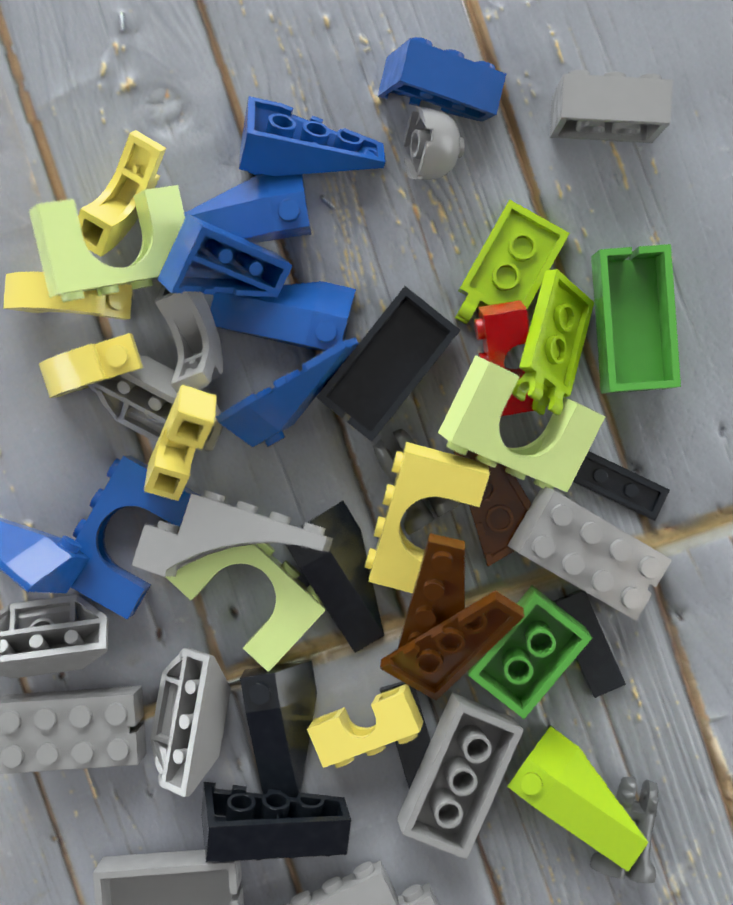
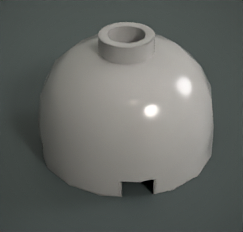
M418 107V112L413 111L406 127L404 147L410 145L411 160L404 158L406 173L413 180L439 179L446 176L455 166L457 159L462 157L465 147L464 138L460 136L458 126L451 116L441 110Z

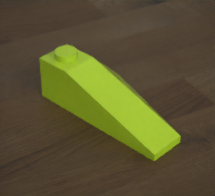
M550 726L507 787L538 811L629 872L649 843L610 791L603 778L594 769L582 749L554 727Z

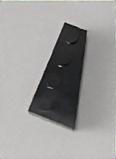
M203 782L201 818L206 862L347 855L351 817L345 797L300 792L297 798L288 797L281 790L268 789L267 794L247 792V786L233 785L232 790L216 789V783Z

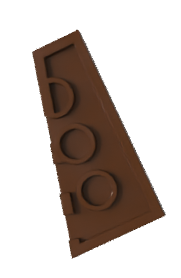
M452 450L454 455L479 461L476 459L478 454L468 450L467 454L463 455ZM497 463L495 468L488 466L490 475L480 507L469 505L488 567L515 551L507 545L531 506V502L516 477L505 471L507 466Z
M429 533L399 638L398 648L465 609V541Z
M493 591L382 658L380 669L437 701L524 618V608L499 592Z

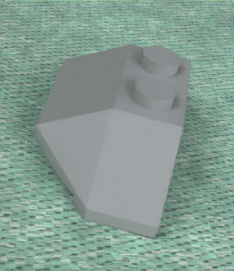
M140 356L143 365L142 369L88 385L93 392L97 393L102 404L115 421L155 442L159 439L177 396L176 391L171 385L175 371L148 356ZM206 387L200 390L206 393H210L209 389ZM217 404L215 407L214 424L202 448L204 451H212L215 448L224 427L216 419V416L221 413Z
M78 595L8 604L0 610V676L21 678L84 669L108 651L109 618Z
M189 647L183 648L179 655L162 672L150 738L154 762L159 772V786L183 797H189L220 755L231 687L215 657Z

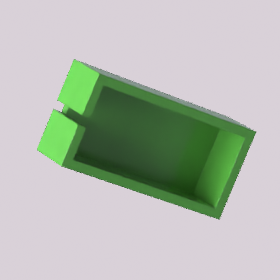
M671 244L639 246L633 251L632 247L599 249L591 256L601 394L681 387Z

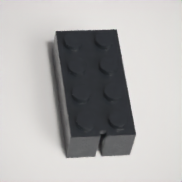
M404 286L316 398L341 418L346 413L351 416L347 423L372 442L460 332V329Z

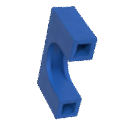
M131 455L123 456L121 460L117 458L112 463L107 472L110 480L104 490L100 488L95 493L90 502V507L93 510L87 520L83 518L78 523L72 535L76 538L75 541L81 545L80 551L90 559L71 588L125 619H129L136 613L151 584L121 568L109 556L104 539L109 520L120 509L126 506H137L154 513L180 528L191 493L199 495L187 487L184 488L179 501L145 492L144 487L148 465Z

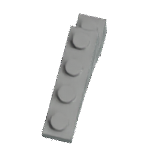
M205 490L203 496L191 493L180 530L179 526L159 520L157 526L144 525L131 566L164 577H175L177 570L209 554L233 547L283 543L329 552L333 538L324 535L326 528L307 522L304 523L303 528L290 525L291 517L271 511L268 518L256 514L257 506L238 501L236 507L224 503L225 496Z
M379 860L373 864L370 861L362 863L353 870V873L343 878L340 876L332 877L323 883L322 888L311 893L309 891L300 892L285 905H439L430 883L422 886L420 884L412 885L405 889L402 895L398 897L382 861Z

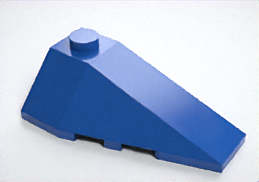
M248 96L240 147V170L248 171L253 175L286 176L384 168L386 161L383 143L346 128L336 132L322 124L323 119L312 116L309 121L293 115V107Z
M302 174L286 176L257 175L184 213L185 218L189 214L253 243L312 234Z
M320 281L283 285L278 297L236 296L234 293H215L210 311L217 328L325 352L345 340L356 289Z

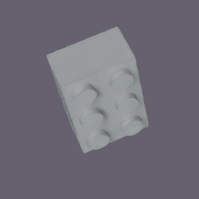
M573 70L568 72V74H563L552 95L550 138L653 143L671 123L673 79H662V76L659 74H644L640 78L626 77V74L622 72H608L604 76L590 75V72L586 70Z

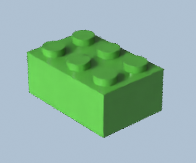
M533 585L517 602L518 605L524 608V618L468 670L469 677L523 719L527 717L592 639L584 625Z

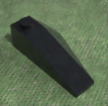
M344 500L307 522L326 528L324 535L333 538L329 552L300 545H285L345 639L356 653L383 637L384 631L373 583L368 582L370 569L364 568L367 555L362 532Z
M312 659L278 664L269 672L263 667L246 669L240 677L245 713L263 794H267L268 789L281 790L288 797L297 798L301 792L310 740L307 728L313 721L317 698Z

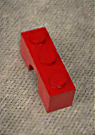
M520 300L478 307L480 318L474 319V327L477 340L483 341L484 352L479 353L478 356L520 376V379L525 371L521 368L511 369L506 367L504 360L507 353L513 347L526 344L529 333L527 308ZM528 391L524 401H520L511 393L501 416L534 411L532 409L534 399L528 395Z

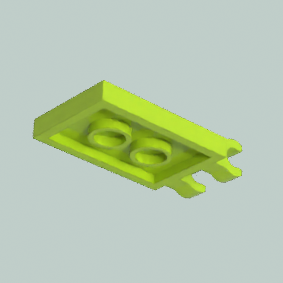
M509 199L458 292L467 297L455 319L467 325L476 308L520 300L528 309L542 284L545 271L550 270L570 233Z
M558 269L545 271L519 365L525 373L517 381L512 391V395L520 401L525 400L528 391V395L534 399L532 409L539 415L545 414L547 405L550 412L554 415H560L563 409V397H570L595 303Z

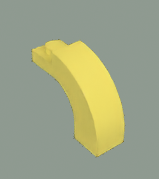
M133 131L129 134L117 169L108 186L95 201L82 207L78 215L83 239L88 250L100 257L112 250L137 221L138 214L134 195L145 189L155 188L160 178L157 171L166 148L138 131Z
M44 272L8 273L5 278L3 309L31 313H76L129 320L132 286L130 284L119 285L120 292L98 296L97 290L83 292L85 297L83 299L62 302L61 296L49 298Z
M132 333L96 344L85 345L39 363L50 398H57L88 388V385L143 368Z

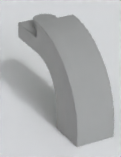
M161 286L155 303L172 331L178 352V364L171 385L177 394L181 385L202 390L211 380L221 377L223 372L221 342L212 313L202 292L182 291V294L170 293L165 286Z

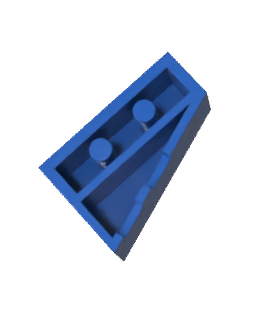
M414 37L408 39L387 56L377 97L388 99L389 93L410 97V105L419 107L422 100L440 106L441 111L447 114L483 122L497 115L506 73L495 70L496 67L489 62H474L464 58V54L457 50H442L432 46V42L425 38Z
M187 214L158 280L170 293L182 294V291L202 292L207 295L234 293L236 296L278 297L293 265L269 249Z

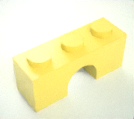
M181 385L148 462L145 492L179 501L190 477L196 448L202 450L214 424L216 395Z
M408 684L375 696L371 707L376 717V724L371 727H360L354 724L349 718L345 707L315 718L307 728V731L323 768L333 764L336 768L343 767L354 761V757L366 752L367 756H372L383 751L387 744L398 741L399 744H405L417 738V733L420 732L424 721Z

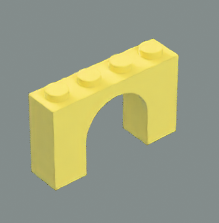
M406 442L404 451L396 452L391 472L397 473L394 485L387 484L382 504L387 505L388 508L385 517L378 516L373 534L374 537L379 538L376 549L369 548L364 568L370 569L368 582L413 593L425 550L415 546L405 536L400 523L403 514L413 503L427 497H443L480 507L490 472L488 465L480 461Z

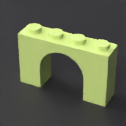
M178 185L145 189L134 195L142 232V246L136 260L130 266L124 268L106 265L95 258L88 250L83 239L74 199L41 203L32 207L29 210L49 298L61 296L62 302L85 298L83 293L85 291L97 290L98 296L120 292L119 285L131 283L132 290L153 286L152 280L158 279L185 220Z
M475 355L438 432L448 440L446 446L463 455H466L468 450L478 454L477 460L493 468L496 467L497 463L507 466L505 471L521 480H524L526 475L535 478L533 483L543 489L547 487L553 490L556 487L568 492L605 416L563 397V409L560 415L552 414L545 430L535 441L523 447H506L500 436V417L520 376Z
M270 544L239 546L212 553L178 569L175 577H166L188 599L192 600L221 569L227 566L248 564L263 571L271 580L275 590V608L273 614L246 642L243 649L268 672L326 611L325 606L311 585L307 587L298 579L301 575L299 571L288 561L285 560L281 563L272 555L275 550Z

